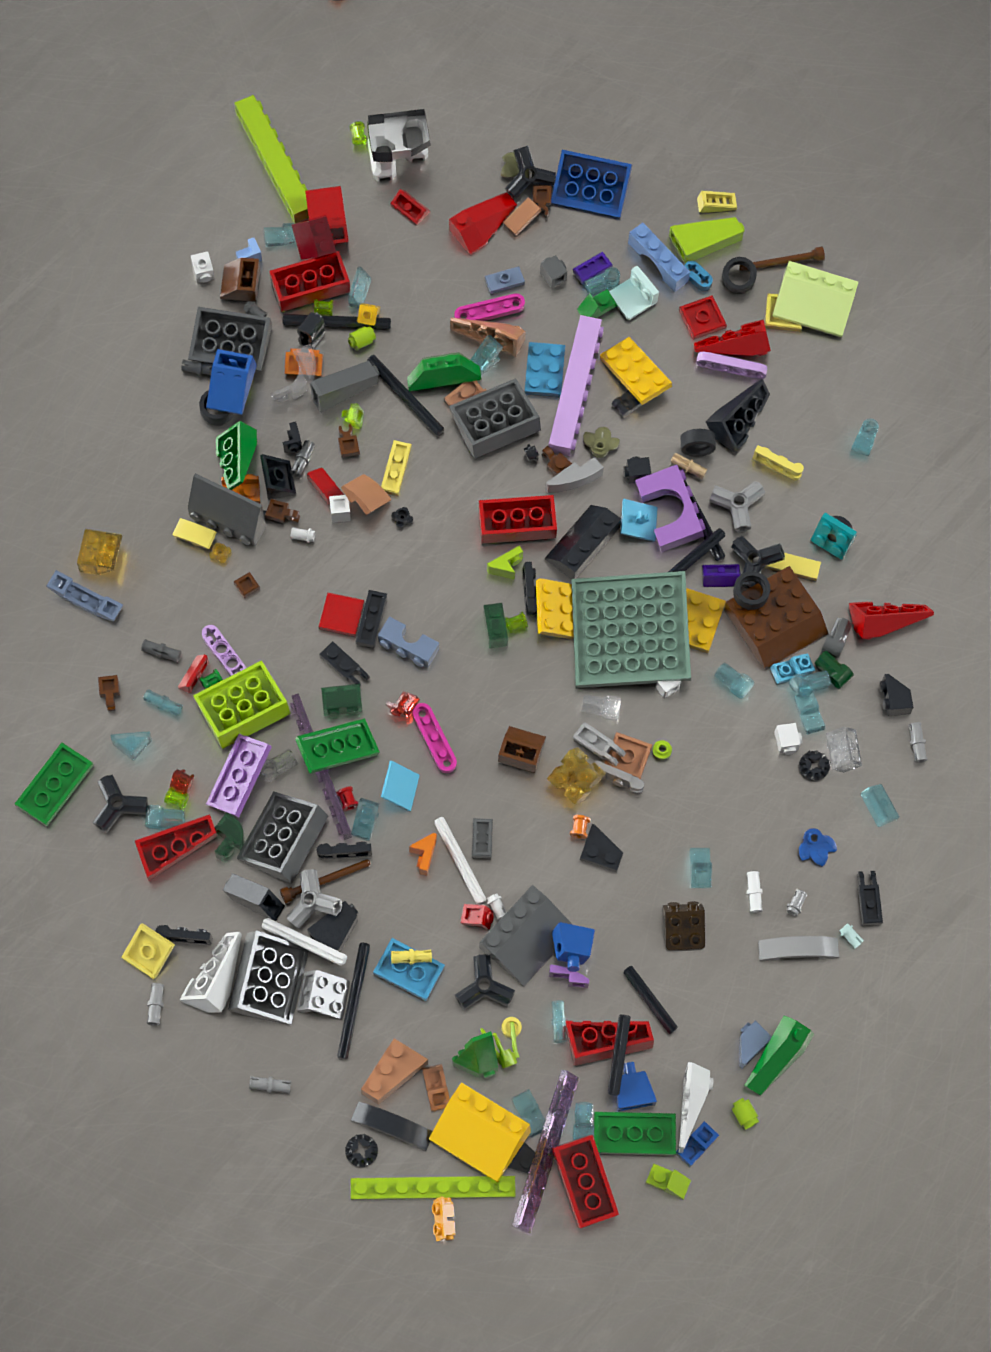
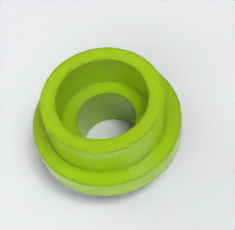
M660 740L654 744L652 751L656 758L663 760L671 755L672 747L667 741ZM664 747L666 751L661 752L659 748Z

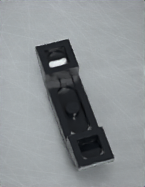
M358 1102L351 1119L354 1123L369 1129L373 1128L424 1151H427L430 1143L429 1137L433 1132L404 1117L362 1102Z

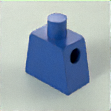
M559 922L552 930L556 958L558 961L567 962L568 971H579L580 965H583L590 957L595 929Z
M634 1062L624 1063V1075H622L620 1094L617 1095V1112L655 1106L657 1100L646 1072H636Z

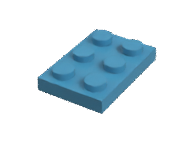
M529 342L525 394L551 397L561 396L565 345Z
M391 938L373 974L427 1001L445 965L433 958L432 963L420 962L414 963V965L409 963L391 964V951H409V949H413Z

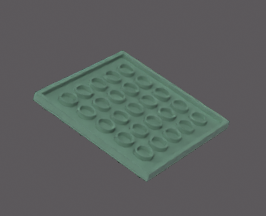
M685 571L572 579L576 688L657 683V681H691Z

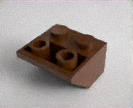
M238 258L224 265L220 299L257 301L260 276L259 259Z
M509 726L498 754V762L535 773L546 736Z

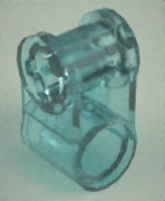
M869 418L863 422L851 450L869 456L879 429L876 420Z

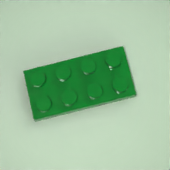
M365 718L303 734L295 739L310 774L377 756L380 753Z
M61 742L15 802V806L47 827L94 766L93 762Z
M594 1112V1140L599 1154L675 1156L676 1113Z

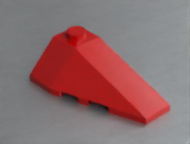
M507 192L464 209L449 219V231L468 254L472 255L488 243L490 237L497 232L503 221L515 210L517 203Z
M873 602L849 603L855 632L861 638L868 640L873 637H881L934 615V611L927 605L902 604L901 607L891 605V603H884V606H873Z

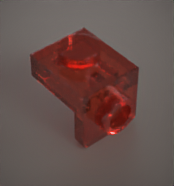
M403 691L396 703L387 701L386 706L391 709L389 712L395 717L409 718L420 699L416 695Z

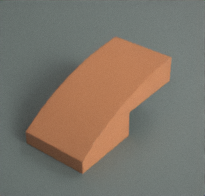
M442 1064L422 1068L431 1111L445 1108L450 1098Z

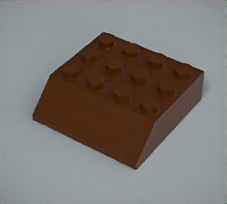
M790 566L767 578L771 591L763 607L756 610L742 608L737 604L734 597L726 601L724 607L725 613L765 671L773 664L780 663L829 634L820 609ZM756 584L741 594L747 599L757 600L762 596L763 588L761 585Z

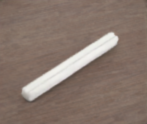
M444 817L436 819L435 825L476 904L484 903L486 897Z
M267 918L263 920V929L340 966L346 963L347 956L272 919Z

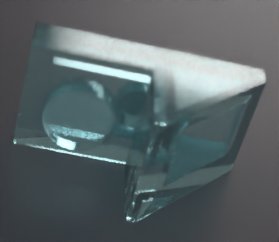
M491 335L486 336L471 358L473 362L480 366L481 375L500 360L497 355L503 346Z
M364 798L359 800L351 832L352 835L370 840L379 813H377L379 803Z
M690 848L691 888H711L712 863L710 862V848Z

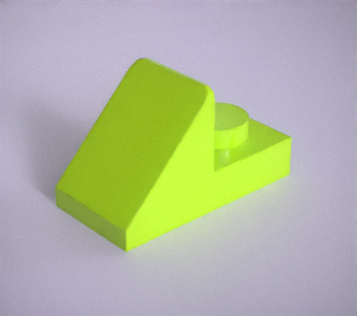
M518 546L487 563V572L514 580L515 571L511 565L516 566L522 561L523 550L521 547Z
M653 1163L645 1184L684 1200L691 1180L675 1169L670 1171Z

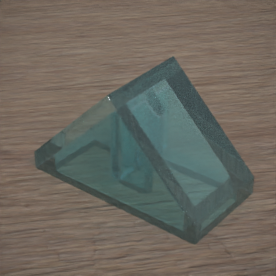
M150 731L112 734L111 740L115 747L134 761L152 742Z

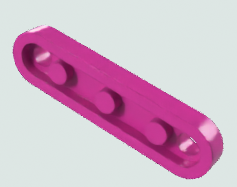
M514 293L461 306L455 310L454 318L465 316L469 320L486 321L519 313L525 307V299L522 295Z
M426 703L417 704L413 708V718L438 769L443 773L453 772L457 766L456 757L431 707ZM424 712L426 715L420 717L419 713ZM449 762L450 766L446 767L443 764Z

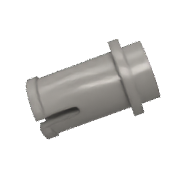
M799 889L795 891L790 904L786 906L789 914L797 916L801 913V907L808 896L807 893Z

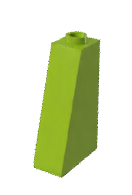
M736 217L673 225L670 227L669 237L684 264H686L688 261L697 260L742 241L745 229Z

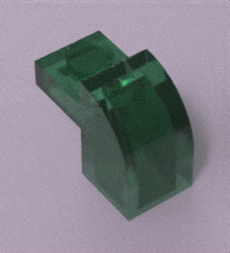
M226 813L215 826L216 833L224 838L223 842L214 851L216 857L221 861L225 857L229 858L232 855L234 846L241 851L245 843L242 825L236 818Z

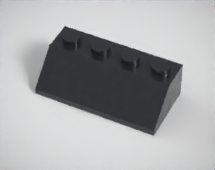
M590 505L548 553L545 560L570 579H576L619 530L621 518L608 508Z

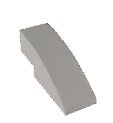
M595 457L581 467L574 462L546 482L545 491L547 493H556L582 487L603 476L604 467Z

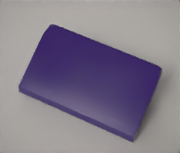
M739 564L702 565L703 587H734L737 578L741 575Z

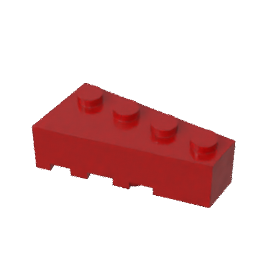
M565 1021V1029L575 1066L613 1057L618 1022ZM630 1021L625 1055L652 1049L654 1038L649 1021Z

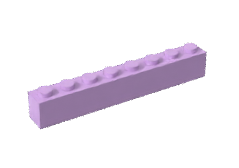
M580 315L549 440V447L556 454L561 453L565 456H570L571 450L575 451L577 440L574 439V436L579 434L581 423H578L579 417L583 418L585 407H582V403L587 401L589 391H586V387L591 385L593 376L590 375V370L595 369L596 359H594V354L599 352L600 343H598V338H602L604 327H601V319Z

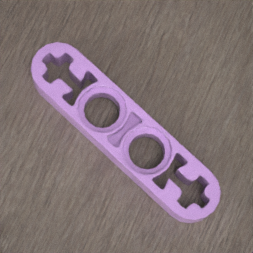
M699 352L696 364L703 368L755 379H764L768 369L766 365L709 352Z
M214 625L205 626L202 630V638L229 676L236 674L239 670L246 669V666L218 628ZM207 632H214V637L217 641L214 642L213 639L207 635ZM225 645L227 649L224 653H218L216 651L217 646ZM231 659L237 661V666L234 668L227 666V662Z

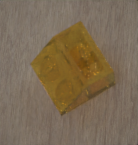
M85 529L77 560L79 572L100 575L115 571L123 536L121 534Z

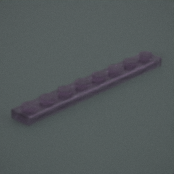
M299 693L292 695V703L289 704L292 713H297L298 720H296L299 731L303 730L304 734L313 732ZM328 769L315 772L318 782H323L325 787L322 789L325 800L329 799L331 803L329 807L331 816L337 819L338 824H335L338 834L343 835L344 840L352 838L350 827Z
M561 1070L512 1224L513 1227L524 1233L531 1234L555 1158L552 1147L559 1145L579 1082V1077L569 1071Z

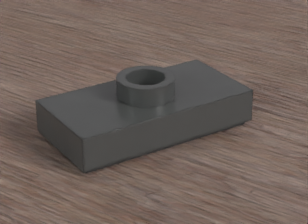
M473 818L472 858L491 859L493 819Z

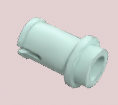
M847 923L839 930L840 936H844L856 949L864 940L852 928L853 925L850 926Z

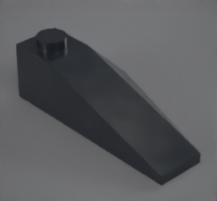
M760 379L719 408L706 421L709 430L715 433V439L733 452H737L749 437L748 432L751 427H754L758 412H762L770 396L763 379Z

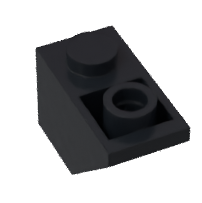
M884 674L882 681H880V691L884 692L883 708L887 710V715L911 714L914 708L911 690L890 674Z

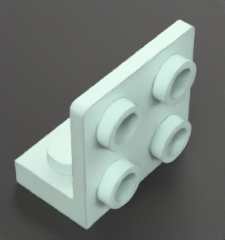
M638 266L631 270L630 279L609 291L617 303L618 309L627 320H631L656 304L659 296V291Z

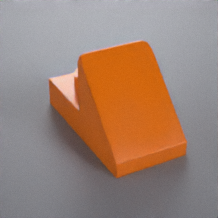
M432 833L409 846V852L423 855L419 856L417 862L421 875H428L437 841L436 833Z

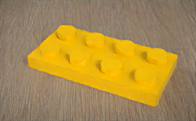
M630 337L600 354V360L642 405L672 387V382Z

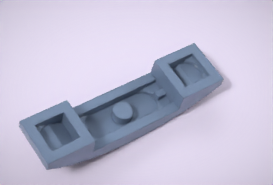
M57 570L46 585L47 588L70 603L113 622L123 607V604L107 596L103 597L73 582L72 578Z

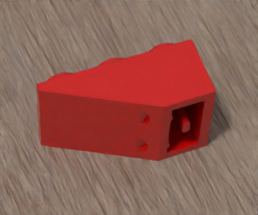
M341 186L305 190L309 219L326 215L334 244L349 242Z

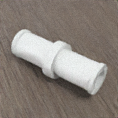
M758 871L747 873L749 887L747 895H749L750 912L752 913L763 911L761 899L763 889L760 888V872Z

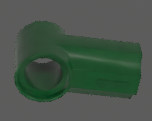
M827 651L823 652L814 663L828 676L831 684L837 689H841L854 676V673L847 665L840 664Z

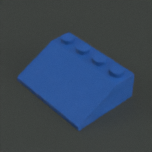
M562 150L551 203L621 217L633 165Z

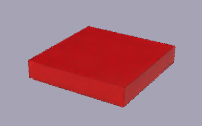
M713 295L679 307V311L693 340L727 328V324Z
M327 592L319 629L356 637L365 601Z

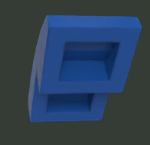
M704 1121L689 1137L683 1153H678V1149L676 1155L691 1167L717 1139L719 1134Z

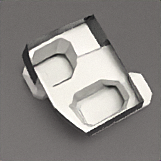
M424 109L368 115V149L373 179L380 181L379 178L390 177V180H393L396 176V159L405 158L410 162L415 158L426 160L428 157V147L431 146Z

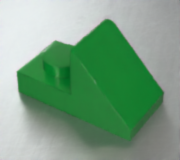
M608 289L595 297L588 294L577 308V311L582 316L598 318L615 308L617 303Z

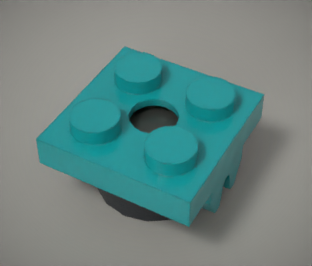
M824 513L810 541L842 560L853 544L857 531L853 530L851 523L846 518L830 516Z

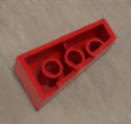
M209 814L135 840L148 880H152L216 838L217 833Z

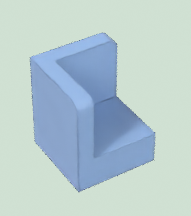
M255 238L248 239L247 248L236 251L237 258L259 259V262L262 261L261 251Z

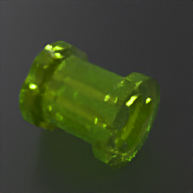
M361 121L350 124L349 129L353 135L352 143L354 145L365 144L368 141L364 133L365 124Z
M315 299L314 314H329L333 316V300L318 301V299Z
M523 611L514 617L504 618L510 634L516 629L528 627Z
M170 787L166 793L164 803L174 804L180 810H183L188 803L189 794L180 793L174 787Z

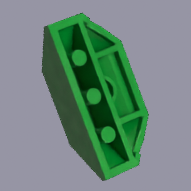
M460 352L422 358L409 374L407 380L409 391L478 381L482 380L480 366Z

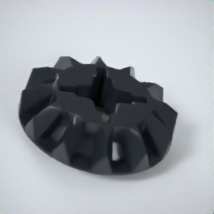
M809 750L802 755L799 761V769L807 779L821 780L830 770L829 759H827L825 753L818 752V750ZM819 760V768L815 767L814 769L812 768V770H810L812 765L811 761L816 762Z
M356 1134L349 1139L345 1147V1154L348 1161L354 1166L366 1167L375 1161L378 1147L372 1137L366 1134ZM359 1142L362 1147H367L364 1155L365 1158L360 1153H354L358 1150Z

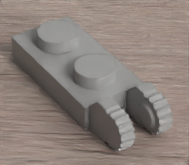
M585 722L573 735L575 741L602 759L605 758L614 766H617L619 762L608 754L611 749L621 757H624L626 754L614 741Z
M600 761L595 762L592 773L597 778L611 780L613 784L619 787L626 786L631 793L637 795L643 792L645 784L639 778Z

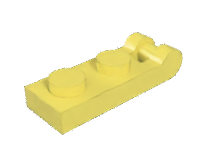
M759 445L754 451L752 459L795 481L800 480L804 470V466L801 463L794 464L788 461L786 457L778 456L772 453L770 449Z

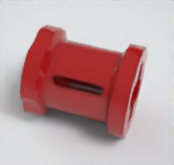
M352 786L344 787L336 792L337 797H340L344 812L351 811L359 806L352 793Z

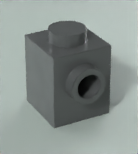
M556 255L542 261L540 273L551 288L567 280L568 271L566 270V265Z

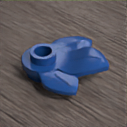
M816 828L808 829L804 833V842L799 846L800 859L803 861L811 857L819 866H824L827 862L828 852L837 851L835 841L828 835H822L821 831ZM813 834L817 837L815 842L811 840Z

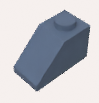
M756 1020L752 1024L748 1022L740 1030L742 1034L739 1038V1066L742 1069L767 1046L772 1037Z

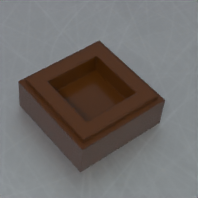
M250 572L234 581V585L243 598L260 589V586Z

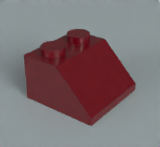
M326 215L291 224L301 260L321 257L336 252Z

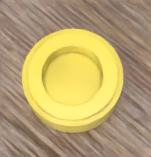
M508 1017L502 1023V1033L508 1038H511V1022H514L516 1037L521 1033V1022L515 1017Z

